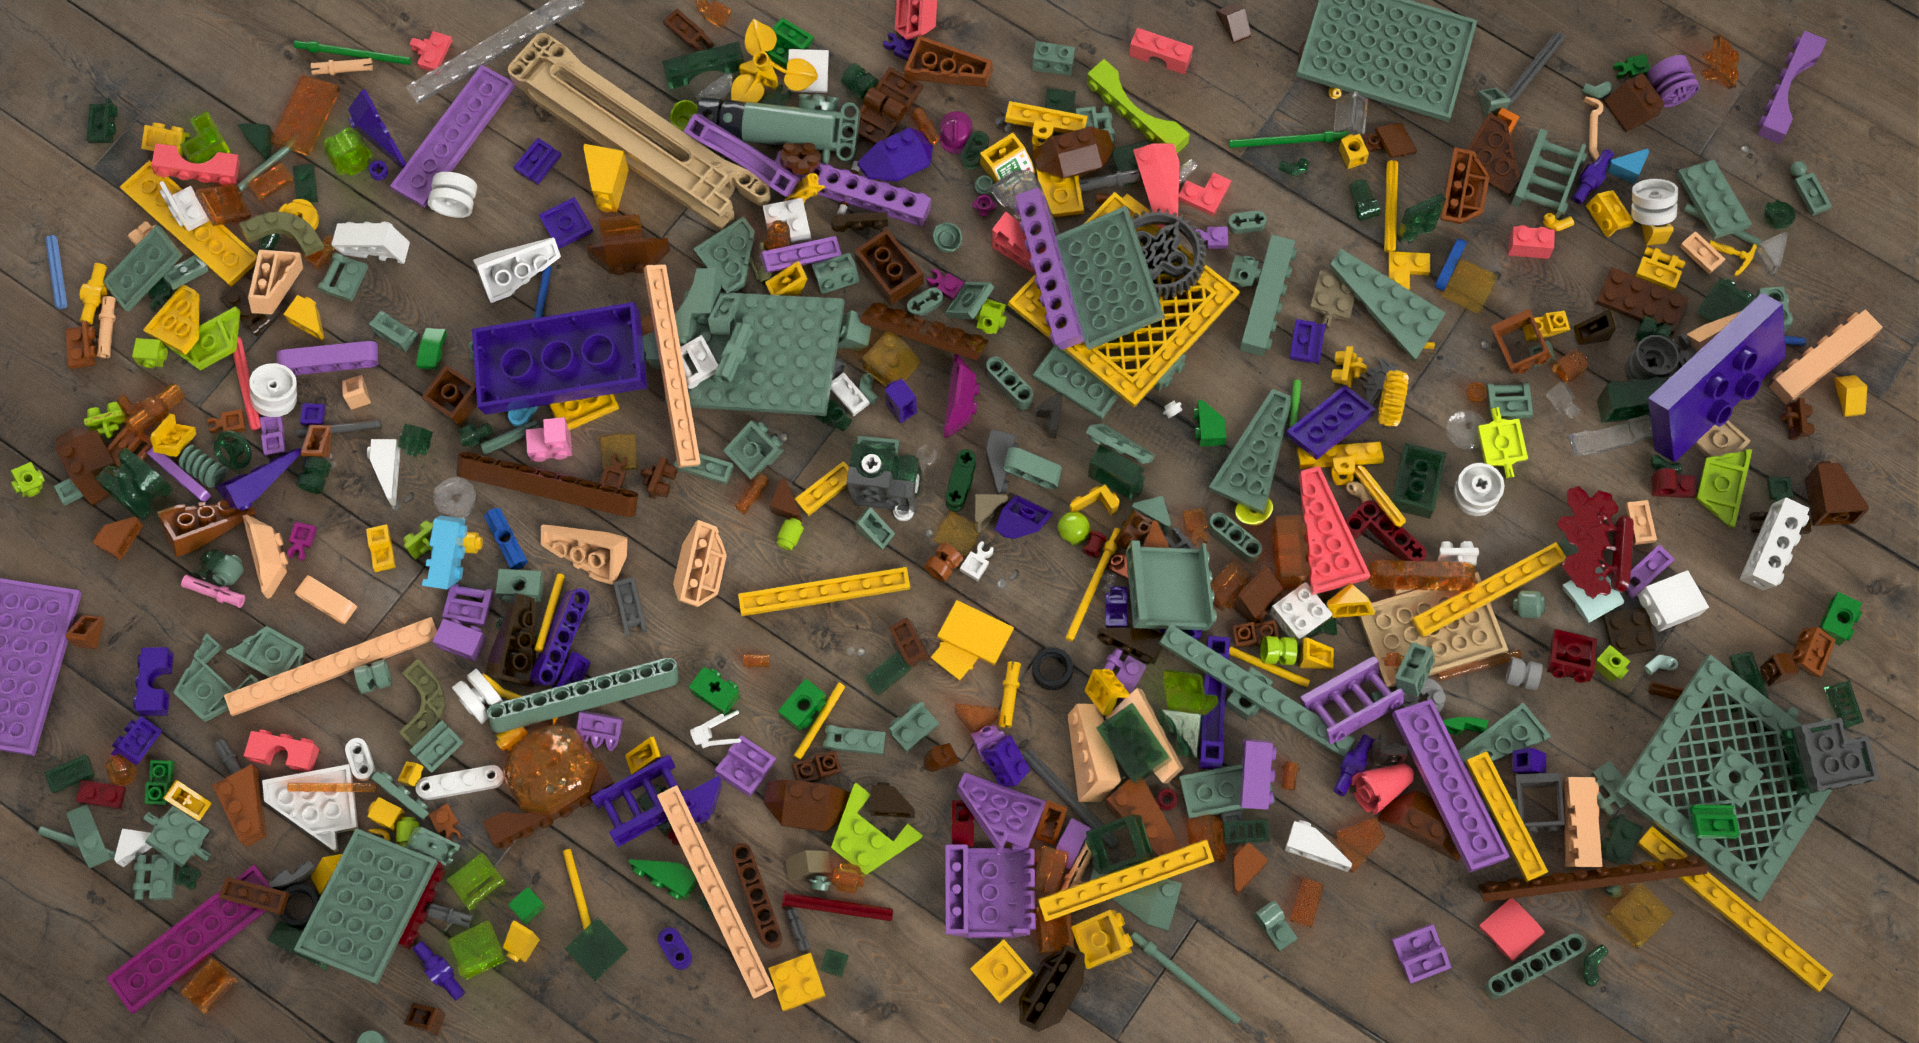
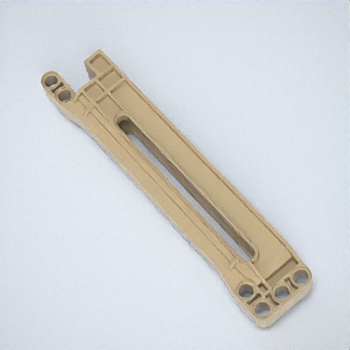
M546 33L537 34L509 64L508 72L511 81L534 103L595 145L624 151L627 165L630 169L719 230L725 229L735 220L732 202L729 200L735 188H737L741 195L758 206H764L770 202V189L764 181L749 170L722 159L584 65L565 45ZM744 181L749 182L748 184H741ZM759 192H765L763 195H757Z

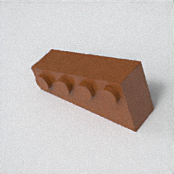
M918 35L904 68V74L917 81L987 87L993 72L992 60Z
M1139 771L1106 799L1105 806L1153 858L1181 848Z

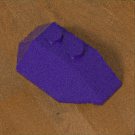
M907 128L876 143L857 162V166L870 180L875 178L883 181L898 182L930 166L933 146L922 132Z

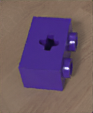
M902 378L898 381L890 382L886 389H884L886 406L901 424L917 413L916 396Z

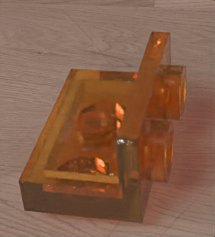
M1208 815L1188 819L1190 845L1206 839L1214 861H1225L1226 846L1222 837L1224 826L1220 818Z
M1035 908L1039 953H1055L1065 945L1074 948L1070 913L1045 922L1041 908Z
M210 958L182 988L180 993L206 1015L238 980L219 962Z

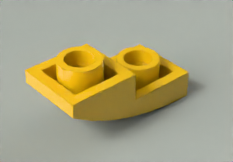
M1565 311L1545 313L1543 317L1534 318L1543 338L1570 330ZM1531 324L1522 327L1526 341L1537 340Z

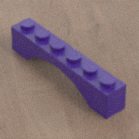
M1208 636L1206 646L1229 660L1230 637ZM1204 673L1199 768L1214 770L1221 768L1223 764L1226 686Z

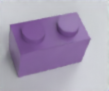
M443 619L432 641L434 645L441 650L476 662L486 641L482 630L475 626H470V628L462 626L463 623L456 619H451L450 621Z

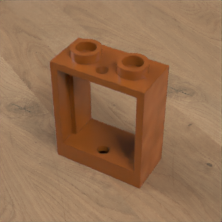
M1530 308L1491 326L1513 374H1522L1528 371L1529 367L1536 364L1542 365L1552 357ZM1531 324L1543 351L1514 364L1502 336Z

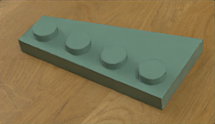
M1522 703L1458 750V753L1466 769L1470 771L1466 761L1486 751L1492 762L1513 754V750L1526 749L1546 741L1552 736L1528 707Z

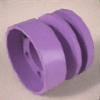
M1684 55L1666 58L1654 65L1647 73L1650 84L1664 101V107L1681 104L1693 97L1700 89L1698 80H1696L1695 74L1691 73V66Z

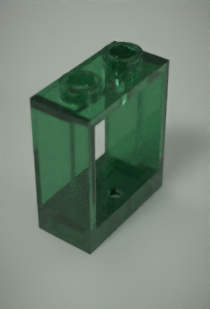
M1099 445L1089 462L1088 477L1102 485L1106 484L1108 488L1130 500L1135 495L1139 496L1145 480L1143 476L1144 468Z
M1132 814L1086 832V844L1089 850L1092 851L1094 858L1092 861L1093 866L1099 875H1107L1154 858L1141 815ZM1128 826L1137 856L1110 866L1101 836Z

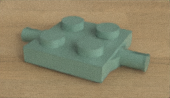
M172 806L167 814L160 819L149 811L144 816L143 820L154 826L152 833L145 843L179 866L183 867L187 860L194 855H197L205 862L211 856L209 852L201 848L203 839L210 830L175 806Z

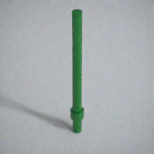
M295 40L293 44L294 48L308 50L311 53L324 52L365 59L372 58V60L405 65L411 64V57L320 44L318 41L310 40V42Z
M1331 130L1318 134L1229 140V148L1319 141L1333 143L1334 140H1341L1349 135V131L1333 132Z

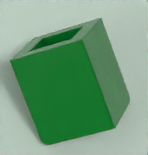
M529 887L508 904L525 925L546 907Z

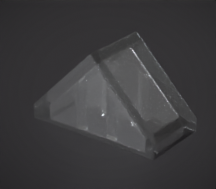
M1783 232L1760 243L1755 250V255L1770 276L1774 277L1780 269L1788 237L1787 232Z

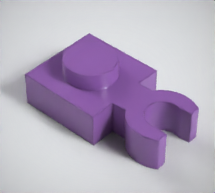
M1207 227V232L1196 229V231L1201 233L1200 238H1204V244H1207V249H1228L1227 227Z

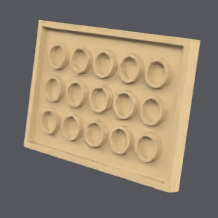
M1478 572L1371 603L1375 611L1374 615L1358 616L1371 652L1379 661L1381 679L1388 688L1396 686L1395 676L1411 642L1432 648L1435 663L1428 676L1508 652L1506 642L1490 603L1424 638L1421 637L1411 621L1413 617L1480 583L1481 578Z

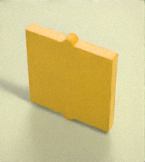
M940 642V647L931 656L933 661L959 681L969 670L973 669V665L979 659L946 642Z

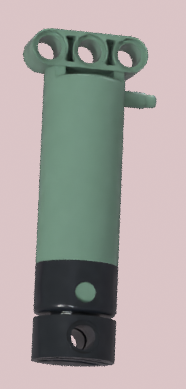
M701 97L699 100L697 114H701L706 118L713 114V118L710 121L743 142L784 146L786 143H813L816 150H822V164H828L830 151L836 152L838 158L845 163L852 162L856 157L860 110L854 103L844 104L841 112L727 99L722 101V99ZM849 108L856 110L852 118L846 117L845 114ZM847 128H852L854 131L850 138L843 136V132ZM844 148L851 149V155L847 158L841 156Z

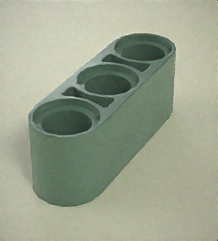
M991 357L986 363L988 379L1017 408L1021 410L1030 408L1033 402V390L1003 359ZM998 367L1000 370L995 372L991 368ZM1012 381L1014 382V384L1008 386L1005 384V382ZM1026 395L1029 398L1026 400H1022L1019 398V396Z
M1010 447L1007 450L1003 470L1044 488L1057 489L1062 467L1020 448Z
M1214 513L1209 521V533L1247 563L1258 561L1262 551L1261 543L1225 514ZM1220 522L1223 524V527L1217 528L1213 523ZM1237 535L1240 540L1233 541L1230 536ZM1253 548L1257 553L1250 554L1246 549Z

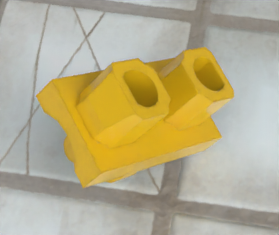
M1347 346L1346 351H1336L1335 363L1336 365H1343V370L1333 369L1331 376L1334 383L1346 385L1350 389L1352 388L1353 376L1358 379L1360 374L1367 372V365L1362 363L1363 358L1357 357V354L1353 352V346Z

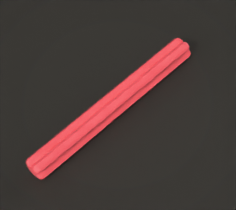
M238 337L237 349L232 354L249 426L252 431L261 429L260 415L251 404L250 373L241 338Z

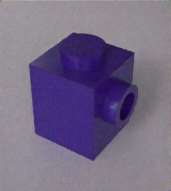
M1534 748L1513 750V772L1517 774L1546 773V753Z

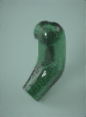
M1602 944L1589 952L1584 959L1583 979L1586 985L1590 987L1597 985L1599 981L1598 965L1609 953L1608 949Z

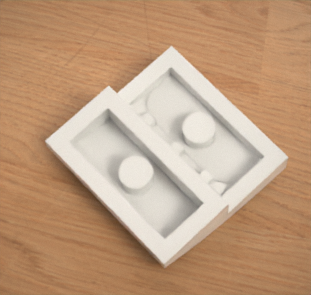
M789 49L788 62L794 58L808 61L816 69L818 79L803 91H793L788 88V92L827 93L829 50Z

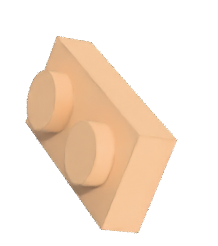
M1696 231L1680 245V248L1708 274H1711L1725 260Z
M1648 500L1627 502L1625 505L1627 516L1634 520V545L1656 542L1657 537Z

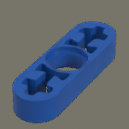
M1457 238L1434 288L1444 292L1467 241Z

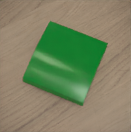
M782 17L772 28L777 37L776 45L771 51L765 53H767L771 60L787 69L789 49L808 50L814 40V36Z

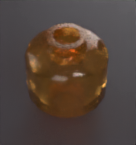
M119 753L111 756L105 764L109 780L115 785H129L138 774L136 765Z
M840 863L838 867H834L832 885H835V889L839 892L854 894L857 892L858 887L863 888L865 874H861V868L858 865Z

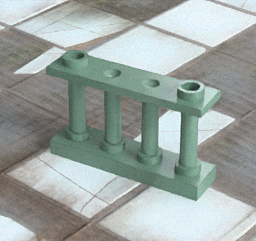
M1540 129L1511 205L1519 207L1522 200H1529L1557 210L1555 219H1558L1560 214L1564 215L1567 210L1568 203H1565L1578 166L1579 164L1583 165L1587 153H1584L1586 145L1582 144L1579 152L1566 149L1548 142L1549 140L1545 139L1548 131ZM1548 150L1575 160L1574 166L1570 169L1542 159V156H1539L1540 151ZM1540 166L1568 176L1569 179L1566 186L1536 176V173L1533 172L1534 167L1538 168ZM1534 183L1562 193L1560 203L1529 192L1530 190L1526 189L1527 185Z

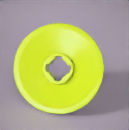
M1268 498L1264 515L1237 504L1235 514L1245 524L1260 525L1270 517L1273 511V504Z

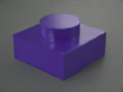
M303 403L300 419L301 425H323L326 408L324 404Z

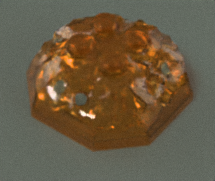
M547 725L531 731L530 734L522 737L519 742L512 746L509 755L506 757L507 763L504 767L503 777L522 811L551 815L589 791L598 763L579 730L564 725Z

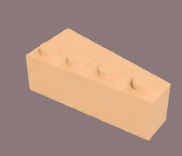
M1136 688L1128 698H1125L1112 710L1110 716L1107 715L1105 717L1163 783H1169L1184 769L1142 689Z
M1076 704L1068 714L1078 802H1102L1121 781L1102 713L1095 704Z
M1593 777L1563 778L1565 867H1602L1598 818L1599 806L1597 805L1598 783L1595 782Z

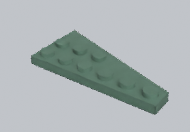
M1340 249L1329 268L1344 285H1348L1355 293L1354 296L1358 301L1361 300L1367 307L1366 310L1387 333H1390L1395 338L1397 345L1410 355L1409 358L1414 363L1446 313L1348 252Z
M1275 389L1271 390L1210 484L1209 489L1211 492L1258 513L1265 514L1292 401L1289 395Z

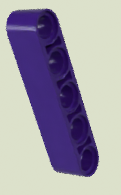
M579 588L565 593L548 632L543 652L539 653L530 677L534 685L539 687L548 686L557 680L590 600L589 593L585 589ZM575 594L579 597L578 604L574 600ZM567 613L571 616L570 623L566 620ZM559 632L563 636L562 642L558 640ZM551 652H553L555 657L553 662L550 660ZM543 671L546 674L545 681H543L541 678V674Z

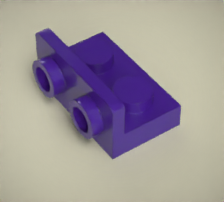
M142 716L135 722L131 720L124 728V731L127 732L124 737L119 736L112 744V747L115 749L110 755L114 757L119 753L137 765L161 734L162 730Z

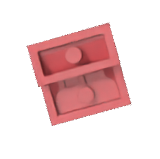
M1513 898L1505 902L1479 925L1480 930L1496 944V948L1511 962H1514L1545 934L1539 924Z

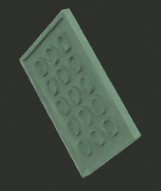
M1127 206L1056 236L1084 341L1089 350L1165 318Z
M356 828L294 951L378 985L438 864L437 860Z

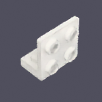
M163 181L159 182L162 187L160 193L180 227L184 225L189 232L210 221L191 186L172 195Z
M1306 582L1274 604L1269 613L1288 637L1296 639L1297 646L1302 643L1308 633L1332 616L1331 611L1316 594L1311 595V587Z

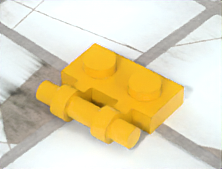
M1646 247L1644 254L1650 256L1651 259L1643 256L1635 276L1674 291L1682 273L1675 266L1683 269L1686 261L1678 259L1679 257L1676 255L1670 256L1662 253L1658 248ZM1657 260H1660V261H1663V262H1665V263H1668V265H1665V264H1663V263L1657 262Z

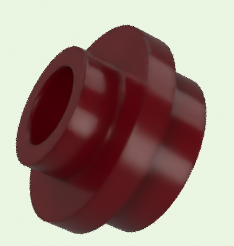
M1162 789L1157 793L1156 803L1160 809L1169 811L1177 805L1178 797L1173 790ZM1169 797L1171 802L1164 803L1162 799Z

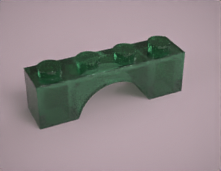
M738 41L664 60L662 64L670 90L689 85L694 77L704 72L720 71L726 75L740 72L739 67L744 63V58Z

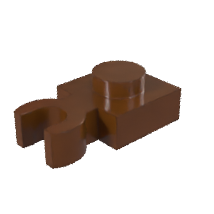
M614 453L611 457L613 465L612 467L605 466L600 483L622 488L627 474L622 469L627 466L628 458L624 456L623 461L618 463L616 462L618 456Z

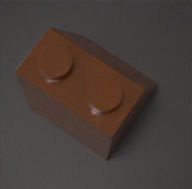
M1831 461L1819 462L1805 478L1813 526L1856 524L1869 510L1868 504L1839 463H1831Z

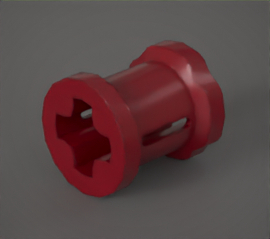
M1091 530L1089 532V540L1086 546H1083L1082 552L1093 558H1099V551L1103 542L1107 541V537L1098 531Z

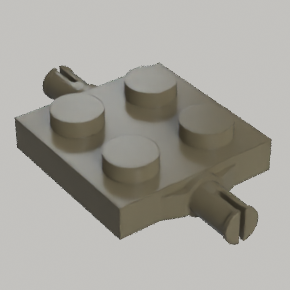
M1320 271L1309 310L1324 316L1322 324H1326L1325 329L1330 328L1332 319H1341L1348 322L1355 300V293L1348 285H1344L1335 274Z

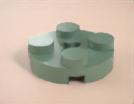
M799 94L798 102L799 107L833 111L838 108L839 97L827 96V99H825V95L813 94V98H811L809 94Z

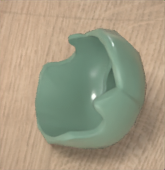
M944 222L934 228L931 238L933 245L938 251L951 253L961 246L963 237L961 230L955 224Z

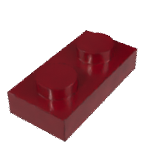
M81 780L76 802L121 810L127 788Z

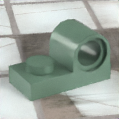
M720 294L708 318L711 334L731 336L736 325L735 314L741 303L740 296Z
M1271 901L1252 915L1278 952L1298 939L1284 920L1285 915L1275 901Z

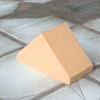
M362 374L342 381L343 397L351 410L371 403Z

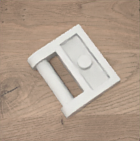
M702 335L680 347L686 383L689 389L695 388L700 382L715 374L718 363ZM686 354H689L698 371L695 375L692 374L684 359Z

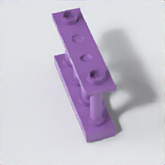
M1374 656L1300 697L1301 705L1311 712L1316 711L1328 726L1326 732L1330 745L1336 741L1343 740L1352 732L1384 714L1398 709L1404 704L1403 690L1400 688L1392 693L1378 676L1380 674L1379 661ZM1367 681H1372L1384 698L1373 703L1360 685ZM1353 691L1366 708L1354 713L1342 698V695ZM1331 701H1334L1347 717L1337 724L1323 707Z

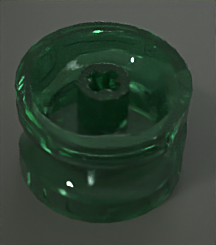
M124 447L118 454L120 466H106L94 479L127 510L140 520L145 521L147 516L153 512L150 505L152 499L155 497L166 498L173 491V488L148 464Z

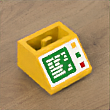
M1011 133L980 153V165L994 180V183L1003 194L1036 173L1025 147L1014 133Z

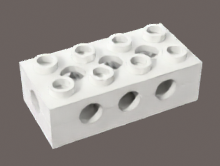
M1788 498L1781 499L1771 505L1741 574L1740 581L1762 591L1775 587L1782 582L1784 578V573L1782 572L1785 565L1787 566L1793 557L1791 551L1793 546H1796L1800 541L1801 535L1799 532L1809 520V515L1807 514L1810 508Z

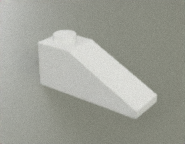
M371 439V447L367 448V458L372 463L388 501L392 506H396L401 447L396 439Z
M1294 821L1284 851L1346 872L1350 870L1352 863L1316 828L1311 827V824L1306 821Z

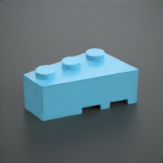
M442 515L434 519L429 545L432 546L431 559L426 561V566H430L428 579H423L422 586L448 589L462 579L463 567H461V559L465 555L463 538L467 535L465 519Z

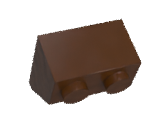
M1643 73L1627 80L1604 100V103L1625 132L1659 116L1665 105Z
M1267 565L1239 593L1234 606L1238 613L1249 622H1254V624L1257 620L1261 622L1268 615L1269 612L1267 610L1269 607L1283 598L1281 596L1283 587Z

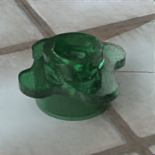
M184 865L175 879L176 885L186 886L188 890L195 889L196 881L201 877V871Z

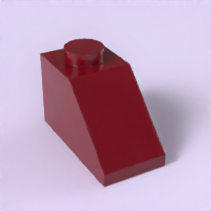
M952 800V845L974 847V816L963 800Z

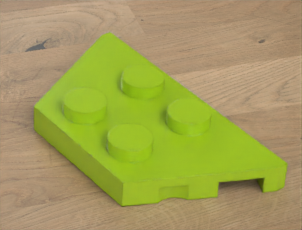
M235 306L200 325L199 340L186 355L171 347L169 348L201 371L236 351L240 310Z
M1751 449L1737 453H1727L1722 456H1712L1704 460L1696 500L1730 528L1736 526L1752 454Z

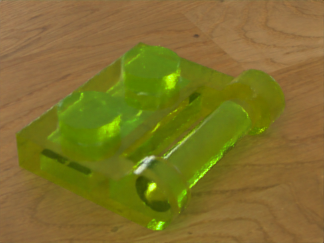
M483 852L447 879L448 883L470 911L476 907V903L499 885L502 887L506 884L505 880ZM489 876H493L494 879L470 898L467 896L471 890Z

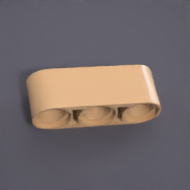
M309 575L305 577L294 592L298 597L343 625L346 624L357 609V606L350 600Z

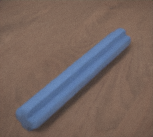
M55 235L46 236L45 243L54 304L57 309L61 310L67 308L68 305L58 239Z

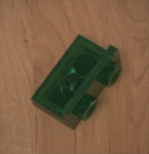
M106 98L105 104H90L86 138L88 143H113V136L116 135L115 117L118 116V108L110 98Z

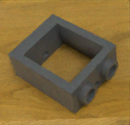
M1561 772L1516 774L1518 813L1528 833L1536 834L1539 830H1547V833H1559L1565 829ZM1556 787L1558 821L1525 823L1522 788Z

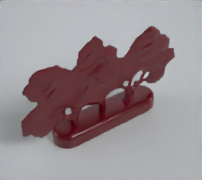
M1580 486L1568 489L1567 504L1571 507L1574 516H1563L1556 524L1561 531L1566 533L1569 543L1577 546L1578 552L1567 556L1562 563L1563 569L1571 577L1576 587L1584 589L1585 594L1592 599L1598 594L1609 595L1611 588L1621 593L1625 592L1629 586L1631 576L1633 518L1621 516L1614 526L1611 517L1618 512L1619 507L1612 499L1610 493L1598 490L1590 498ZM1603 519L1607 520L1608 524L1604 523ZM1608 531H1614L1613 545L1609 543ZM1604 549L1613 550L1612 565H1608L1604 561ZM1599 559H1601L1604 564H1600ZM1597 567H1605L1602 570L1603 573L1599 574L1595 572V569ZM1610 572H1612L1611 587L1610 584L1606 581V576Z

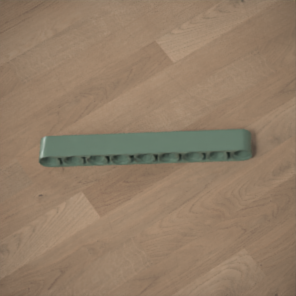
M664 658L496 703L487 709L489 724L492 731L497 733L505 732L668 688L679 682L677 663L672 658Z

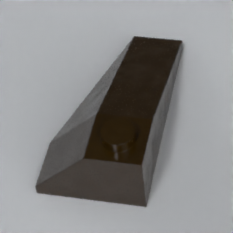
M514 593L488 658L485 675L489 678L534 687L530 676L537 660L535 651L537 639H535L534 630L536 625L535 598Z

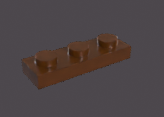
M226 876L218 898L283 915L290 894Z

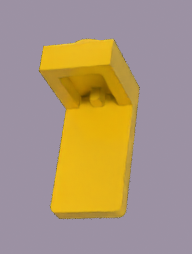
M1105 484L1102 487L1096 486L1092 488L1089 494L1084 497L1078 496L1073 499L1069 505V512H1078L1100 499L1110 516L1118 512L1120 501L1114 492L1111 493Z

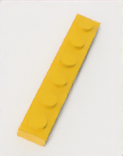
M1486 751L1468 759L1466 764L1526 882L1547 874L1548 870L1488 752Z

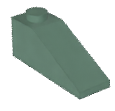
M88 804L67 812L66 814L74 836L89 869L110 860Z

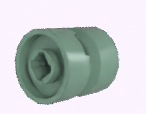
M385 659L372 662L370 667L365 664L354 668L355 679L361 694L372 692L375 690V687L382 689L392 686L391 674Z

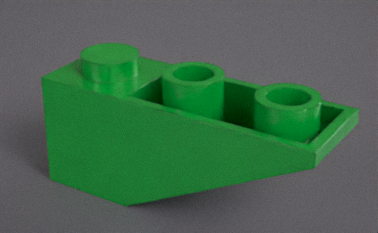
M629 860L633 873L641 878L643 875L651 879L649 882L658 889H661L663 886L669 890L668 895L678 901L680 898L687 901L698 884L694 872L681 863Z

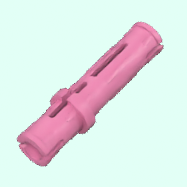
M185 575L182 579L181 586L183 588L215 598L217 602H226L238 608H241L245 602V595L233 592L226 586L219 587L190 575Z

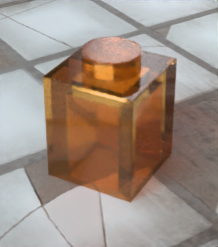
M1575 348L1559 359L1552 371L1566 385L1581 375L1589 363L1584 354L1579 353Z

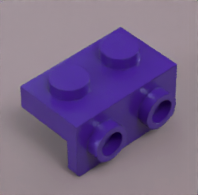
M1005 735L993 749H984L982 751L987 765L996 777V781L1004 787L1017 786L1031 771L1011 735Z

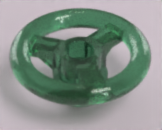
M228 430L221 432L215 438L214 451L218 460L224 466L233 470H240L250 463L252 457L251 447L241 434ZM225 437L235 438L231 442L224 440ZM220 446L226 449L230 455V461L223 456ZM245 453L244 460L238 463V456Z

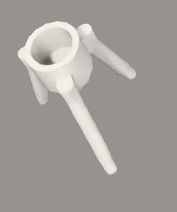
M736 710L725 716L720 714L706 723L691 729L690 732L695 745L701 744L703 748L714 745L740 743L741 739L739 738L709 741L712 738L710 728L739 714V711Z

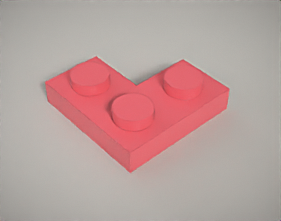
M1214 172L1205 188L1186 180L1178 195V200L1214 216L1231 185V180Z

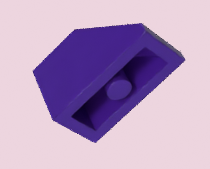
M719 776L690 791L696 803L695 806L689 809L695 823L701 824L710 819V815L714 813L723 785Z

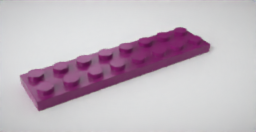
M255 864L235 878L272 888ZM220 890L109 975L106 980L130 1013L135 1014L266 911L218 898Z

